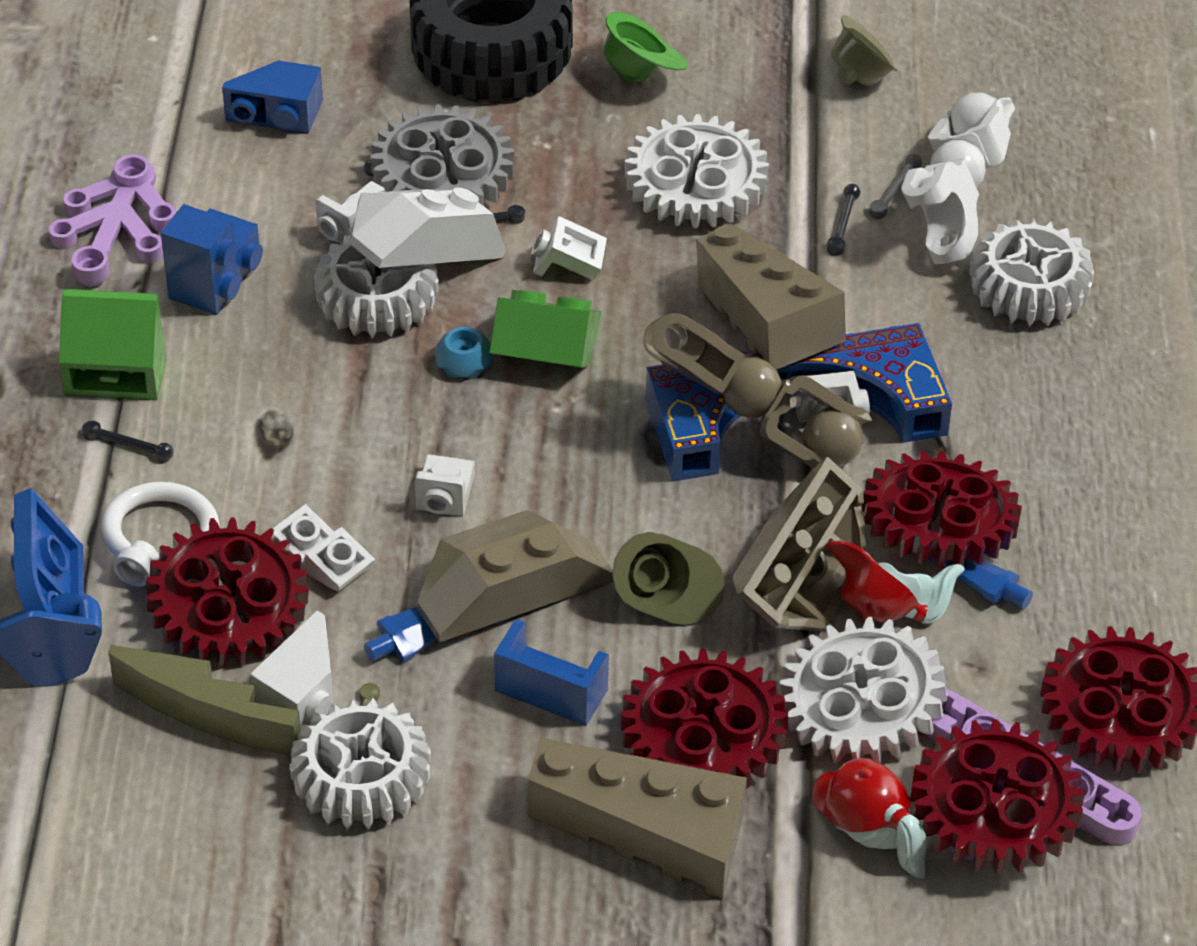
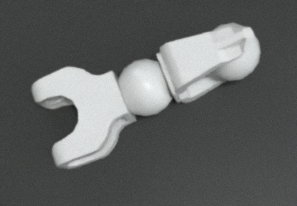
M969 93L961 97L952 109H949L946 116L937 122L928 135V140L934 151L930 165L925 166V168L910 169L905 176L902 192L910 209L921 205L927 221L925 245L934 264L950 263L966 258L977 240L978 217L976 203L979 197L977 187L983 182L986 170L999 165L1005 159L1011 135L1008 125L1015 111L1014 104L1008 97L996 99L986 93ZM956 234L957 237L948 244L949 235Z

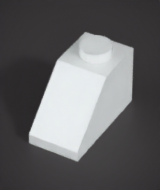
M316 611L250 674L251 685H254L256 703L299 710L300 726L311 725L314 712L327 715L331 703H334L325 615L319 611Z

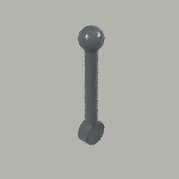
M908 155L905 159L906 166L883 197L870 204V215L873 218L882 219L887 215V205L902 186L908 170L921 168L922 159L919 155Z

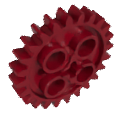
M922 450L917 460L903 453L900 464L887 459L885 469L875 468L873 477L866 480L863 493L864 503L861 506V510L865 512V524L872 525L870 535L872 537L884 536L883 547L885 549L898 545L900 547L899 557L903 558L914 553L918 555V564L922 565L928 558H933L938 568H943L946 560H953L955 564L964 566V560L967 558L977 565H982L984 554L994 559L998 558L1000 548L1008 550L1011 539H1016L1022 506L1018 505L1019 494L1010 492L1011 482L1009 480L997 481L999 471L996 469L987 472L981 471L982 461L979 460L968 465L964 463L965 458L963 454H959L953 461L947 459L944 451H940L937 458H930ZM951 486L950 495L946 497L938 528L935 531H931L932 522L938 516L945 488Z
M235 517L230 518L227 528H220L214 518H210L209 530L204 532L195 523L190 524V538L187 539L175 532L173 534V548L161 545L159 547V560H151L150 577L146 578L147 612L153 613L154 629L164 628V642L166 644L180 638L179 654L185 655L193 648L198 649V659L206 660L210 653L217 654L219 666L225 665L228 655H235L239 664L245 665L246 653L250 651L263 660L265 659L266 644L277 649L283 643V635L291 636L296 631L297 622H302L305 619L309 588L307 587V570L300 569L301 555H289L290 541L287 539L274 544V529L272 528L266 530L261 535L256 534V521H251L242 530L238 529ZM209 559H212L215 562L219 569V572L217 568L213 566ZM241 561L245 562L246 564L237 565L233 564L232 562ZM219 577H220V581H221L222 584H223V585H221V586H219ZM196 579L201 582L189 583L187 580ZM266 599L269 602L258 603L253 600ZM236 611L238 612L239 616L241 615V617L246 623H242L240 621L239 617L236 614ZM219 617L224 620L215 622L208 620V618Z
M1108 626L1105 638L1101 639L1093 630H1087L1085 644L1079 639L1071 637L1068 651L1061 648L1056 649L1054 662L1047 663L1045 676L1042 680L1040 696L1043 697L1041 713L1049 715L1048 730L1061 729L1058 742L1060 745L1075 741L1077 743L1075 757L1079 758L1088 751L1095 754L1094 766L1099 767L1106 758L1111 759L1115 772H1120L1124 761L1131 762L1137 773L1142 772L1145 760H1149L1157 769H1162L1165 755L1176 762L1179 761L1182 749L1192 750L1197 736V667L1186 668L1189 654L1186 652L1173 656L1171 654L1173 642L1170 640L1161 646L1154 645L1153 632H1149L1143 640L1136 639L1133 627L1127 629L1125 637H1118L1113 627Z
M704 648L700 649L697 660H691L688 654L682 650L679 652V663L673 664L663 656L660 658L659 672L646 666L643 668V681L634 679L631 681L630 695H624L623 712H621L624 748H631L632 756L747 778V789L750 787L751 773L765 778L767 763L777 765L779 762V750L785 749L789 717L788 713L784 712L785 697L776 695L777 683L775 680L762 682L763 668L758 667L750 672L745 671V657H741L732 665L727 663V653L723 650L719 653L716 660H709Z
M993 719L991 729L983 731L980 724L974 720L971 723L969 734H965L960 728L953 726L950 741L941 736H936L933 750L924 749L920 765H915L910 800L915 802L913 816L918 820H923L922 827L925 835L933 836L937 834L935 850L939 852L952 846L955 849L954 863H959L968 855L974 858V871H979L985 861L993 863L994 870L998 875L1002 874L1005 862H1011L1018 873H1023L1025 862L1028 858L1037 866L1043 867L1047 852L1059 857L1062 852L1063 842L1072 843L1076 827H1080L1085 790L1079 789L1081 773L1070 771L1072 757L1067 755L1056 758L1058 742L1052 741L1042 746L1038 743L1040 731L1036 729L1027 737L1020 735L1021 727L1018 722L1013 724L1009 732L1002 731L998 719Z

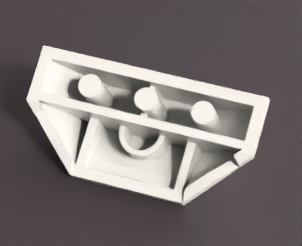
M464 188L361 193L349 243L378 268L503 258L506 252L493 213L478 202L479 198L476 194Z

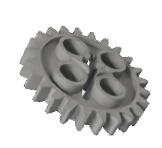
M436 104L434 113H428L420 106L418 107V116L416 117L407 112H402V123L389 120L388 131L379 130L378 142H372V155H370L371 173L374 174V183L385 188V192L464 188L476 194L479 198L478 202L484 206V199L496 203L498 201V191L507 192L508 180H513L514 149L511 148L510 136H503L502 125L491 127L490 116L477 120L475 109H471L465 115L459 114L458 105H454L450 112H444L441 105ZM435 139L438 143L439 150H435ZM446 171H450V182L446 176Z

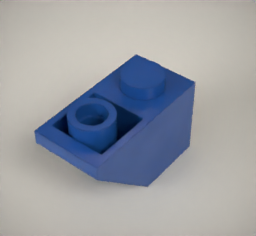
M278 60L224 82L222 93L225 120L309 134L323 101L321 67Z

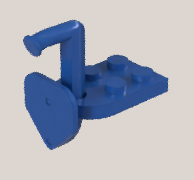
M29 488L14 495V517L11 519V529L14 534V554L11 555V566L14 571L17 592L24 610L0 620V655L28 683L48 687L61 684L88 671L102 635V612L98 601L92 596L84 594L83 544L32 488Z

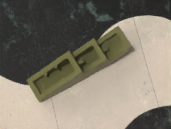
M117 645L110 646L108 655L113 684L152 709L205 733L247 747L291 756L293 742L298 740V733L300 732L299 710L256 703L254 685L213 679L210 661Z

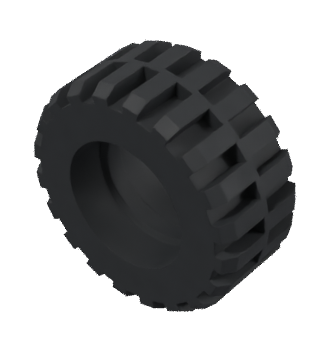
M572 0L409 1L411 52L414 55V62L435 86L441 84V89L450 95L456 96L458 93L464 95L465 100L475 102L478 101V98L489 99V103L501 102L502 98L509 97L512 100L521 99L529 91L535 94L547 86V81L552 83L563 72V68L569 63L571 58V48L573 47ZM482 23H503V24H505V25H499V26H482V25H477V24H482Z

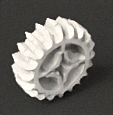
M1033 218L1029 224H1022L1015 219L1010 227L998 224L994 232H985L983 239L976 244V248L973 250L969 275L971 276L970 281L972 282L973 294L981 299V307H992L994 317L1004 314L1008 315L1011 324L1017 319L1026 320L1030 327L1034 321H1041L1046 326H1049L1053 317L1065 322L1070 313H1078L1080 307L1090 295L1094 269L1090 250L1083 248L1081 238H1070L1068 228L1059 231L1055 230L1052 221L1046 226L1037 225Z
M346 235L342 245L330 244L328 254L320 256V262L314 275L316 301L319 303V308H322L326 320H334L338 330L350 326L354 336L362 331H367L372 339L377 332H386L392 337L393 331L397 328L409 332L412 322L423 323L426 313L433 310L439 290L437 267L435 264L378 268L349 243L350 237Z
M352 697L347 708L340 709L334 703H331L328 716L314 712L311 726H300L298 740L293 742V747L291 748L292 763L289 765L290 776L294 780L295 792L299 800H306V807L309 809L310 814L322 812L327 825L337 818H342V823L347 830L354 821H363V824L369 830L373 824V819L381 818L390 825L393 811L408 815L411 801H421V796L424 793L423 786L428 785V780L430 779L429 763L431 762V751L425 741L422 726H414V720L411 718L410 713L398 715V710L395 708L394 703L379 709L374 698H372L367 706H358ZM385 748L393 752L400 759V762L391 759L390 753L384 751ZM322 764L331 768V772L337 775L335 779L322 770Z

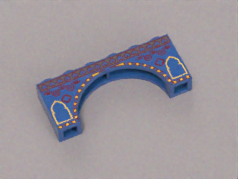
M919 323L846 334V342L777 369L781 380H789L791 377L854 371L859 390L866 389L870 410L879 414L895 429L902 443L948 435L952 401ZM752 350L741 352L746 355L744 358L757 357L763 359L761 353L754 354ZM664 364L646 367L645 400L672 482L719 474L721 439L727 429L741 416L735 414L726 405L722 394L717 395Z

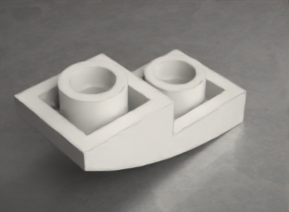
M306 504L273 528L274 544L286 539L289 540V555H301L300 569L307 570L308 575L338 592L374 565L375 559L345 529L340 527L334 532Z

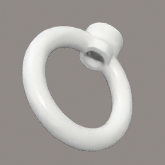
M149 482L131 487L111 501L104 512L101 530L105 544L117 557L113 562V570L119 579L131 586H145L146 578L150 577L151 560H159V552L149 543L137 540L131 544L127 541L121 530V523L125 515L131 509L144 503L168 501L190 509L197 516L200 522V529L203 532L209 530L210 518H214L220 527L215 508L202 494L178 483Z

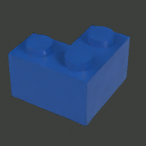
M183 204L160 233L168 298L214 315L220 312L228 300L235 298L241 282L250 270L254 271L258 267L262 259L263 247L259 244L258 224L211 208L206 212Z

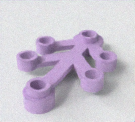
M130 154L123 156L116 161L111 177L85 188L72 189L66 192L63 196L65 213L71 218L58 219L49 226L51 244L58 249H67L76 244L78 240L77 234L101 225L92 245L79 248L74 252L71 259L74 277L86 287H98L109 276L110 265L108 255L122 226L135 242L136 255L141 262L154 263L163 257L161 237L148 229L131 207L135 196H137L149 210L150 226L157 232H161L176 214V209L172 204L166 203L154 189L153 185L156 181L155 169L141 155ZM115 194L112 201L92 209V202Z

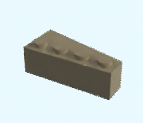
M734 224L720 226L714 232L696 238L699 288L720 313H727L729 315L732 328L736 332L742 331L746 335L747 345L754 354L761 353L763 360L768 361L776 370L846 342L844 291Z
M540 738L528 777V816L587 842L596 839L615 848V854L631 861L638 857L662 867L663 875L680 882L685 877L706 886L705 893L723 900L744 817L747 778Z

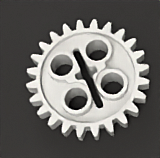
M700 114L694 116L693 122H687L682 115H678L677 124L674 125L662 119L660 121V130L647 126L646 137L636 135L634 147H628L627 159H625L626 189L633 191L634 202L644 201L643 211L645 213L658 209V220L660 221L671 215L675 216V226H679L684 219H691L693 228H698L700 220L706 219L712 227H716L717 217H723L731 223L734 219V211L746 216L749 204L758 206L760 194L766 193L769 163H766L767 152L760 150L759 139L749 140L748 129L734 132L735 122L733 121L720 126L718 125V116L712 117L706 123L702 122ZM702 148H704V159H701L698 163L699 154ZM695 178V184L692 189V192L688 194L690 181H693Z
M868 617L863 628L856 629L851 619H847L845 631L839 633L833 626L828 625L826 626L828 638L822 640L817 636L810 635V651L802 648L794 650L797 663H786L784 667L787 679L780 680L782 696L785 697L784 712L788 713L789 716L788 729L790 732L797 731L801 746L812 742L814 755L817 757L831 749L833 763L836 764L846 753L852 755V760L863 758L864 754H871L874 761L881 763L882 751L889 750L898 759L901 757L900 744L905 742L914 748L919 747L917 731L932 735L934 732L932 719H941L943 717L941 703L947 701L944 666H940L937 650L928 649V642L925 636L913 640L912 628L910 626L903 628L896 634L893 620L890 619L884 623L881 629H875L872 617Z

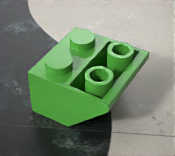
M63 289L59 366L64 395L158 400L166 363L158 294Z
M513 289L511 297L497 298L489 353L576 367H588L602 318V311L591 310V300L558 296L557 304L545 302L546 293Z

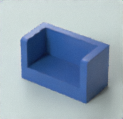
M515 619L494 652L495 691L587 726L608 691L609 654L598 651L588 669L526 646V622Z

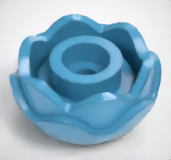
M454 328L445 333L436 345V364L439 368H443L449 377L476 378L484 370L488 369L492 363V353H489L491 343L482 332L474 328Z

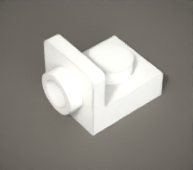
M370 181L357 193L350 195L342 205L324 195L320 196L315 200L319 232L327 239L342 245L344 236H351L361 193L385 192V188Z
M558 216L548 231L542 229L534 241L531 254L536 256L533 273L542 277L551 263L554 262L570 271L594 280L602 267L607 238Z
M854 371L808 376L840 396L847 403L866 410L868 414L870 413L866 389L859 390ZM797 391L795 410L799 423L807 422L815 412L827 408Z
M428 454L423 471H418L415 477L416 510L435 514L464 516L475 476V461Z

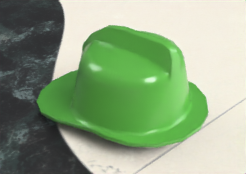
M611 12L606 16L605 21L609 32L604 43V56L626 81L636 83L645 81L658 67L675 71L685 70L688 67L687 60L664 42L660 35L642 20L622 12Z

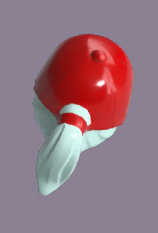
M830 541L824 545L845 569L841 590L842 600L861 616L863 622L868 617H872L874 622L885 623L889 619L894 622L903 617L911 618V620L922 622L923 624L936 622L943 616L949 605L957 577L965 570L962 565L955 564L944 568L933 578L919 573L903 574L898 572L889 563H877L865 550L853 543Z
M857 758L844 763L837 771L825 772L818 777L813 787L812 798L819 813L835 824L837 829L845 831L851 838L866 847L897 849L900 866L916 878L921 879L925 877L926 835L921 823L911 815L912 808L910 806L911 800L908 790L890 769L872 759Z

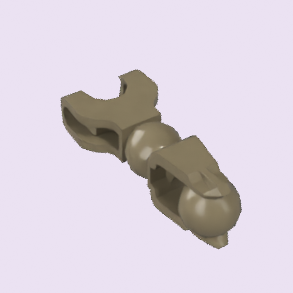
M666 314L651 322L645 330L643 344L646 352L651 357L717 395L722 394L726 405L735 414L746 418H758L757 421L760 422L759 433L762 439L796 460L802 461L814 469L823 459L829 457L838 467H842L851 463L859 454L863 444L861 425L873 421L866 410L847 403L840 396L810 377L796 376L791 377L789 380H781L777 370L768 361L757 357L744 358L745 354L683 314ZM666 328L673 329L679 334L680 344L677 349H672L666 345L664 340ZM797 391L827 407L815 412L807 421L803 431L804 446L781 432L777 427L780 415L789 410L790 398Z

